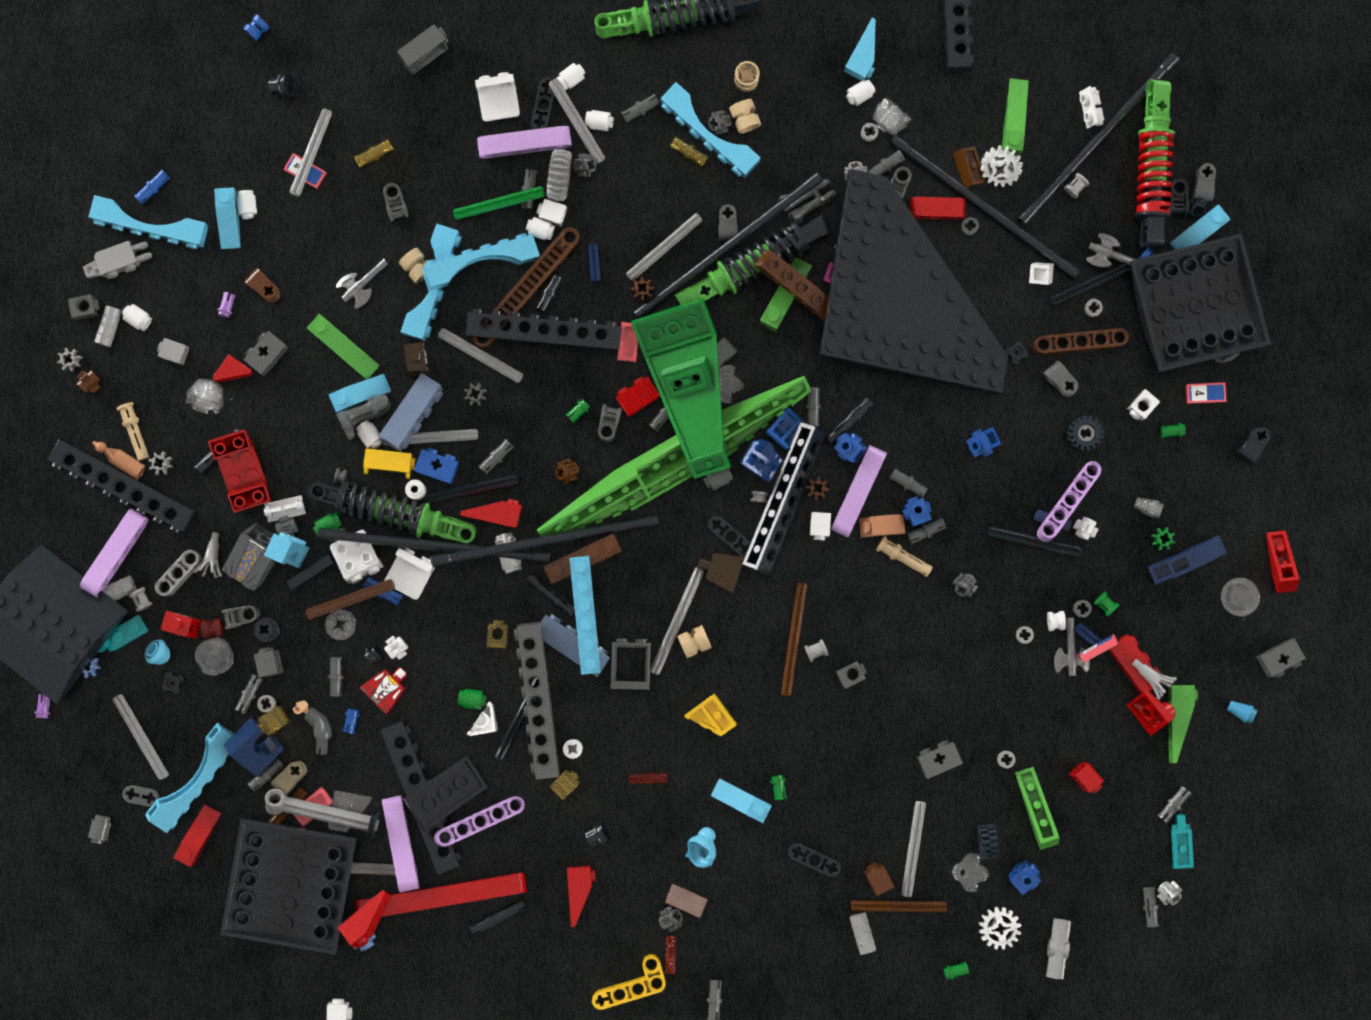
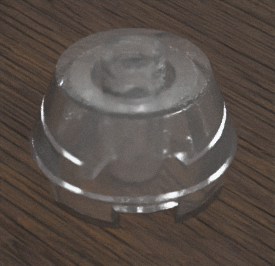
M888 98L878 102L873 119L878 123L876 126L884 133L887 131L895 135L908 127L907 123L911 118L907 113L904 114L898 108L899 106Z
M198 379L186 392V403L193 404L192 408L205 414L208 411H214L217 414L220 408L223 407V388L212 380Z
M1235 578L1227 582L1223 587L1221 600L1229 613L1235 616H1246L1257 608L1260 594L1256 585L1250 580Z
M214 637L199 644L195 652V659L202 672L216 676L230 669L234 661V655L230 644L226 640Z

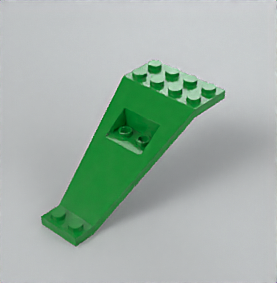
M704 298L632 320L633 330L694 479L730 468L731 464L724 448L717 332ZM696 374V375H698L700 378H699V379H695V378L693 377V375ZM679 380L682 384L677 385L675 381Z

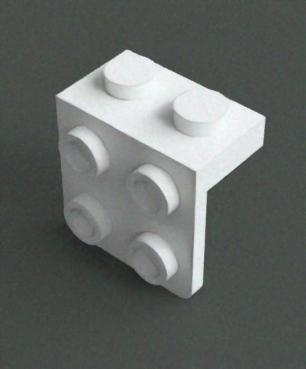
M504 72L499 73L497 77L490 78V76L486 75L479 77V80H475L483 121L489 122L518 117L520 115L513 74Z
M359 530V531L356 532V533H365V534H366V532H365L364 530ZM337 541L330 545L343 578L348 583H358L363 579L362 577L368 574L374 575L383 567L371 544Z
M406 547L404 550L399 548L396 553L397 558L385 581L392 579L396 590L413 599H418L435 567L432 568L430 559L424 556L421 559L414 556L415 552Z

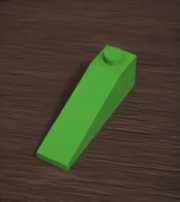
M1010 78L1002 150H1005L1008 146L1009 152L1015 150L1014 155H1020L1024 145L1029 81Z
M795 257L791 264L805 278L812 268V265ZM779 286L759 324L776 332L795 298Z
M318 314L307 327L310 332L365 379H369L379 368L380 365L322 315Z
M1171 685V687H1168V703L1174 707L1176 713L1175 718L1168 723L1170 763H1177L1195 701L1198 699V691L1195 689V685Z
M1034 767L1015 772L1040 850L1058 845L1059 835Z

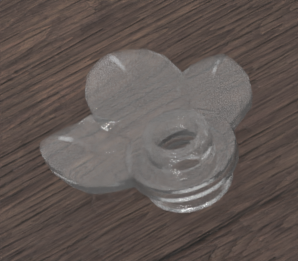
M724 365L719 369L721 402L731 403V393L738 392L744 387L742 381L733 376L736 367L732 365Z
M978 853L966 855L963 861L957 863L952 869L954 879L961 882L963 888L969 892H977V882L985 881L989 877L988 870L984 866L979 865L981 855ZM962 869H964L965 871L963 876H961L960 871Z

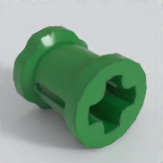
M1106 591L1093 603L1103 609L1107 617L1119 606L1117 602L1114 603L1107 596Z

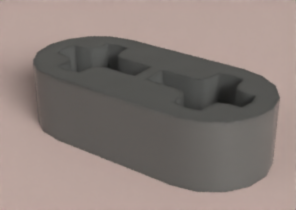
M137 785L127 786L122 794L125 801L151 807L156 800L149 803V799L143 798L144 795L153 793V797H156V800L161 798L157 790ZM133 788L134 792L140 794V796L130 799L128 791H131Z

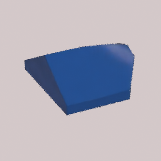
M787 408L766 433L785 450H789L800 422H805L791 409Z
M760 439L751 442L740 464L751 473L770 482L782 459L773 444L766 439Z

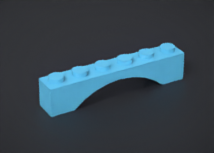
M677 82L662 96V109L668 114L670 112L676 116L675 120L681 126L686 125L690 129L689 132L696 139H702L704 141L703 145L711 152L714 150L721 162L730 164L733 167L731 170L740 177L742 175L746 178L760 162L761 157L747 145L729 143L710 133L697 118L691 104L690 94Z
M95 195L88 216L94 221L93 224L104 227L105 224L112 225V229L119 231L128 229L131 230L130 233L139 236L145 233L149 234V238L160 240V237L165 238L167 242L176 245L179 242L185 243L186 247L197 249V247L203 248L209 227L205 222L189 218L168 225L146 224L128 216L114 200Z
M436 224L430 241L436 261L444 260L443 257L453 254L455 247H459L462 237L459 236L458 230ZM442 288L429 291L424 300L415 309L406 314L401 329L403 335L425 341L426 337L429 338L432 330L430 323L432 319L435 320L438 311L436 309L437 302H441L444 291L441 290Z
M524 233L516 236L514 240L503 239L493 246L485 244L480 246L479 250L473 251L468 249L461 252L462 254L458 256L454 254L443 257L444 260H429L423 265L422 273L428 291L447 286L460 270L475 262L497 259L522 265L536 261L540 255L533 234L527 236Z
M280 532L279 535L273 534L264 556L282 564L288 563L301 569L310 547L305 546L306 541Z
M571 557L570 568L581 675L601 673L590 557Z
M217 722L205 738V752L199 769L181 789L155 801L145 814L150 823L166 833L176 826L178 818L182 813L184 814L188 811L190 803L201 794L204 785L213 779L218 767L220 768L224 765L226 757L229 755L224 745L234 733Z

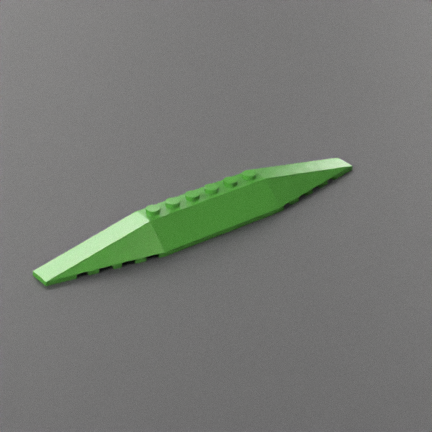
M805 376L722 410L724 448L727 456L739 449L738 446L745 440L748 442L754 437L753 434L760 428H766L768 422L775 416H781L784 413L783 410L790 404L792 406L811 392ZM677 435L614 470L539 527L537 531L540 536L584 529L585 526L594 522L599 524L602 522V519L613 516L614 518L622 515V511L637 509L692 477V472Z

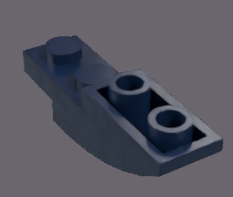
M1217 535L1184 549L1180 553L1148 566V569L1156 585L1192 571L1227 552L1220 536Z

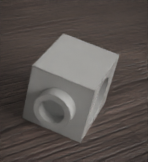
M164 338L163 342L159 343L157 348L160 358L180 365H184L189 351L188 346Z

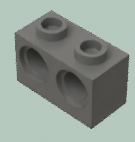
M273 647L259 649V653L254 654L258 677H268L284 673L279 650H273Z

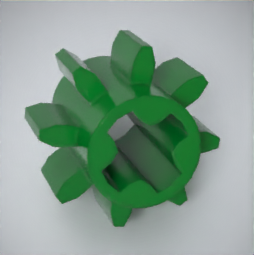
M1157 528L1158 534L1151 535L1154 538L1152 545H1157L1158 551H1161L1163 547L1166 550H1170L1169 544H1175V541L1172 540V536L1175 533L1170 534L1168 528H1165L1163 532L1160 528ZM1164 536V538L1167 539V542L1162 543V540L1159 539V537Z

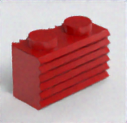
M642 376L633 382L635 385L629 389L626 386L617 392L618 396H616V399L628 418L660 398V394L649 377L644 379Z
M1082 762L1069 773V776L1075 779L1074 781L1077 782V785H1080L1079 787L1083 791L1094 794L1102 788L1101 784L1104 780L1089 763Z

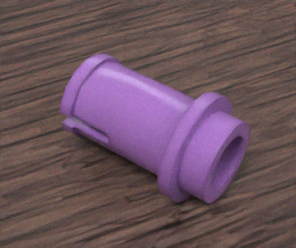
M224 292L220 308H217V311H219V316L229 318L232 315L231 309L236 296L230 294L229 301H227L229 293Z
M38 694L37 711H35L36 718L48 719V715H50V699L44 694Z

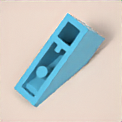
M874 18L869 22L844 69V72L861 81H865L866 77L870 79L875 70L872 67L875 54L876 19Z
M234 188L214 189L221 249L241 248L236 201L238 192Z
M1217 205L1170 242V245L1174 250L1200 244L1231 219L1220 205Z
M382 374L329 394L335 411L339 413L367 403V399H372L373 396L385 395L392 391L385 375Z
M720 778L711 794L712 797L761 823L764 822L771 808V804Z

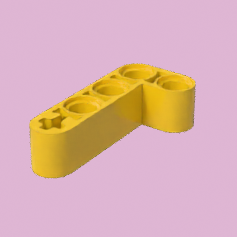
M654 954L645 956L643 959L645 976L597 990L593 994V1006L599 1010L663 991L666 981L659 958ZM654 959L657 962V966L653 969L646 966L647 960ZM654 978H660L662 985L656 988L651 984V981ZM635 984L643 985L644 990L641 993L634 992L633 986ZM617 989H622L625 992V996L618 999L615 997L614 992ZM608 992H611L612 1002H610V998L605 999L604 1004H601L600 1001H596L598 999V995H601L602 998L608 997Z

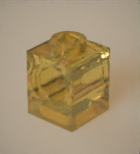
M493 620V624H488L487 647L507 648L509 625H504V621ZM497 628L503 631V636L499 640L493 637V631Z
M277 706L258 718L260 722L258 724L263 734L267 733V735H272L290 723L281 706Z
M566 769L549 787L564 800L580 784L578 781L580 777L573 770L569 772Z

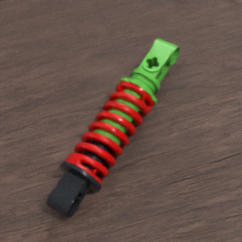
M1150 79L1146 86L1145 129L1138 132L1140 141L1139 152L1141 153L1138 161L1141 164L1138 166L1140 175L1137 181L1140 185L1137 187L1139 195L1136 201L1140 205L1136 207L1135 218L1141 220V234L1139 238L1141 247L1161 249L1165 241V220H1169L1172 217L1169 208L1171 203L1162 200L1163 198L1171 197V192L1163 191V188H1170L1172 186L1170 181H1166V178L1172 177V172L1167 171V168L1173 166V163L1167 161V158L1173 156V152L1168 151V148L1173 147L1174 143L1170 140H1173L1175 131L1169 129V124L1171 123V118H1169L1171 83Z

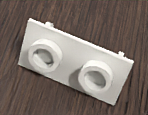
M1089 86L1079 92L1087 129L1094 125L1101 126L1103 121H1105L1102 108L1095 107V105L1101 104L1099 91L1096 90V87L1091 88Z
M302 495L264 504V514L267 516L268 523L277 521L279 518L287 515L290 518L306 514Z
M504 533L496 536L495 544L515 542L516 540L512 533ZM499 557L502 569L505 570L506 574L522 569L521 560Z

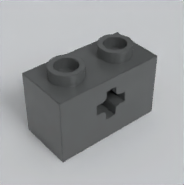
M270 331L264 332L259 336L257 345L254 348L248 349L244 359L264 377L289 348ZM263 349L267 350V356L263 355V353L261 352Z
M1290 638L1256 656L1267 677L1274 676V678L1284 675V670L1290 667L1291 669L1302 665L1301 661L1306 659L1295 638ZM1281 656L1285 657L1283 663H1279L1278 661L1281 659Z
M946 740L938 743V748L931 750L927 748L919 752L920 755L917 756V760L926 779L963 764L954 742L949 743ZM937 753L944 757L941 759V763L934 761L937 758Z

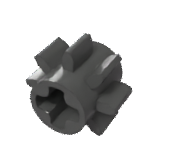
M724 110L712 112V117L708 120L710 130L715 131L716 135L729 132L728 128L732 125L730 115L725 114Z
M578 154L579 159H574L573 162L574 171L578 173L577 176L591 177V172L596 171V161L592 158L591 154Z
M470 383L471 388L469 390L464 389L468 396L464 397V400L470 399V406H473L474 403L481 406L480 401L482 399L487 400L483 396L487 390H481L480 383L477 387ZM474 390H476L477 393L480 392V394H478L477 399L471 397L473 395Z
M288 515L279 518L280 523L275 524L278 535L282 532L295 537L294 533L298 532L295 519H289Z
M960 573L953 581V584L956 585L954 590L960 596L971 597L978 588L975 585L977 580L971 574L963 575Z
M672 906L660 912L659 924L663 929H669V932H672L682 926L683 917L678 909L673 910Z

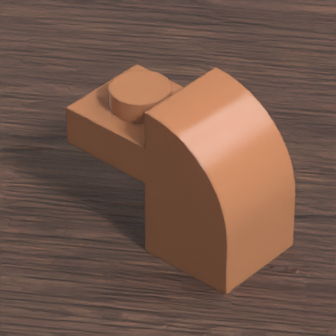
M882 515L859 519L861 538L905 534L904 515Z

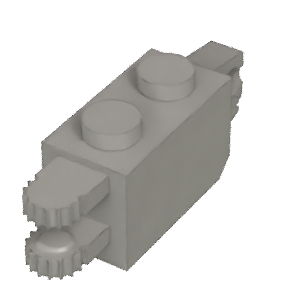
M126 241L96 252L94 256L95 261L83 267L86 277L102 276L112 279L117 277L120 272L134 271L141 262L152 258L151 253H144L140 256L136 254V251L148 247V243L141 242L133 245L130 241Z

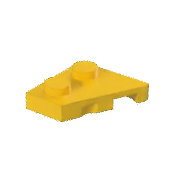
M715 693L684 715L685 718L691 719L700 724V726L712 730V732L719 736L724 735L737 725Z

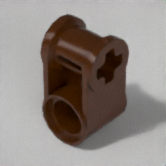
M257 267L244 280L252 290L260 294L266 301L274 303L279 300L281 296L280 290ZM268 290L273 291V295L268 294Z

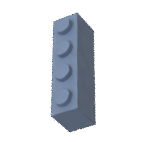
M421 373L379 434L381 441L398 452H401L403 448L406 449L411 442L410 438L413 433H417L421 428V421L424 417L427 418L430 415L434 402H438L443 395L441 385Z
M553 614L550 617L545 615L541 621L544 642L580 665L577 630L569 625L565 628L559 624L561 620ZM599 646L602 671L610 657L607 656L609 652ZM592 673V674L595 675L596 677H598L600 673Z

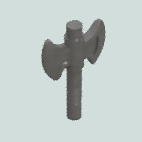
M1100 233L1098 235L1102 242L1101 245L1090 243L1089 250L1097 254L1088 257L1087 262L1094 266H1111V262L1107 258H1113L1130 265V261L1136 260L1114 251L1112 248H1119L1120 244L1114 237L1108 234Z
M383 259L357 282L355 281L358 276L357 273H350L342 277L336 285V288L348 289L342 296V299L348 302L355 297L354 307L356 309L365 305L370 299L372 289H362L389 264Z
M1066 618L1067 655L1063 652L1062 648H1059L1054 657V668L1059 673L1064 666H1067L1068 676L1076 675L1077 665L1084 672H1088L1090 660L1087 662L1082 661L1080 653L1085 651L1083 647L1076 654L1074 618Z

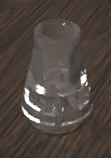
M1137 497L1134 508L1154 519V517H1160L1164 504L1158 500Z

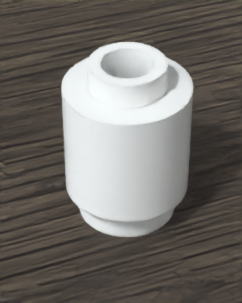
M573 63L560 72V76L557 79L564 90L571 89L585 79L583 76L585 71L580 64L575 65Z
M867 79L849 88L846 97L851 105L855 104L858 106L871 98L876 91L873 84Z
M587 111L585 125L590 129L608 131L609 128L613 127L614 117H611L610 112Z
M239 191L236 197L238 216H242V219L254 218V215L257 214V206L253 191Z
M533 217L532 220H528L526 230L528 235L533 234V237L546 241V239H552L555 225H552L549 221Z
M135 304L127 305L122 312L123 320L137 330L145 331L152 321L149 314Z
M369 420L364 421L356 428L358 431L357 435L367 449H376L382 444L379 437L380 432Z
M411 480L407 483L405 492L411 499L420 500L426 493V487L418 480ZM414 486L418 487L416 493L411 491Z

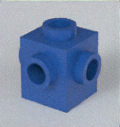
M993 427L985 431L979 429L971 433L972 438L966 440L974 457L982 454L984 458L993 453V448L1001 445Z
M845 433L838 437L834 449L838 451L837 455L846 461L848 459L850 462L857 463L868 447L861 442L862 438L857 434Z
M918 496L907 500L908 504L904 505L905 509L902 512L905 520H909L912 527L932 520L929 513L932 510L928 501H925L924 498L918 499ZM915 508L919 509V514L915 513Z
M1027 860L1016 864L1008 874L1010 882L1022 895L1028 890L1035 889L1041 881L1039 869L1034 863L1030 865Z

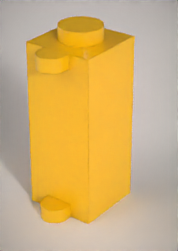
M365 449L364 474H368L370 469L406 473V479H410L411 472L416 466V459L413 458V454Z

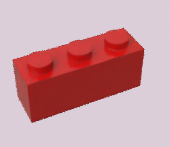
M1128 634L1122 636L1117 640L1118 644L1108 649L1109 653L1140 694L1145 690L1151 691L1153 688L1150 683L1138 672L1139 670L1132 663L1138 659L1142 664L1148 665L1158 673L1160 671L1150 665L1149 656L1144 651L1141 652L1137 647L1139 643L1133 636Z

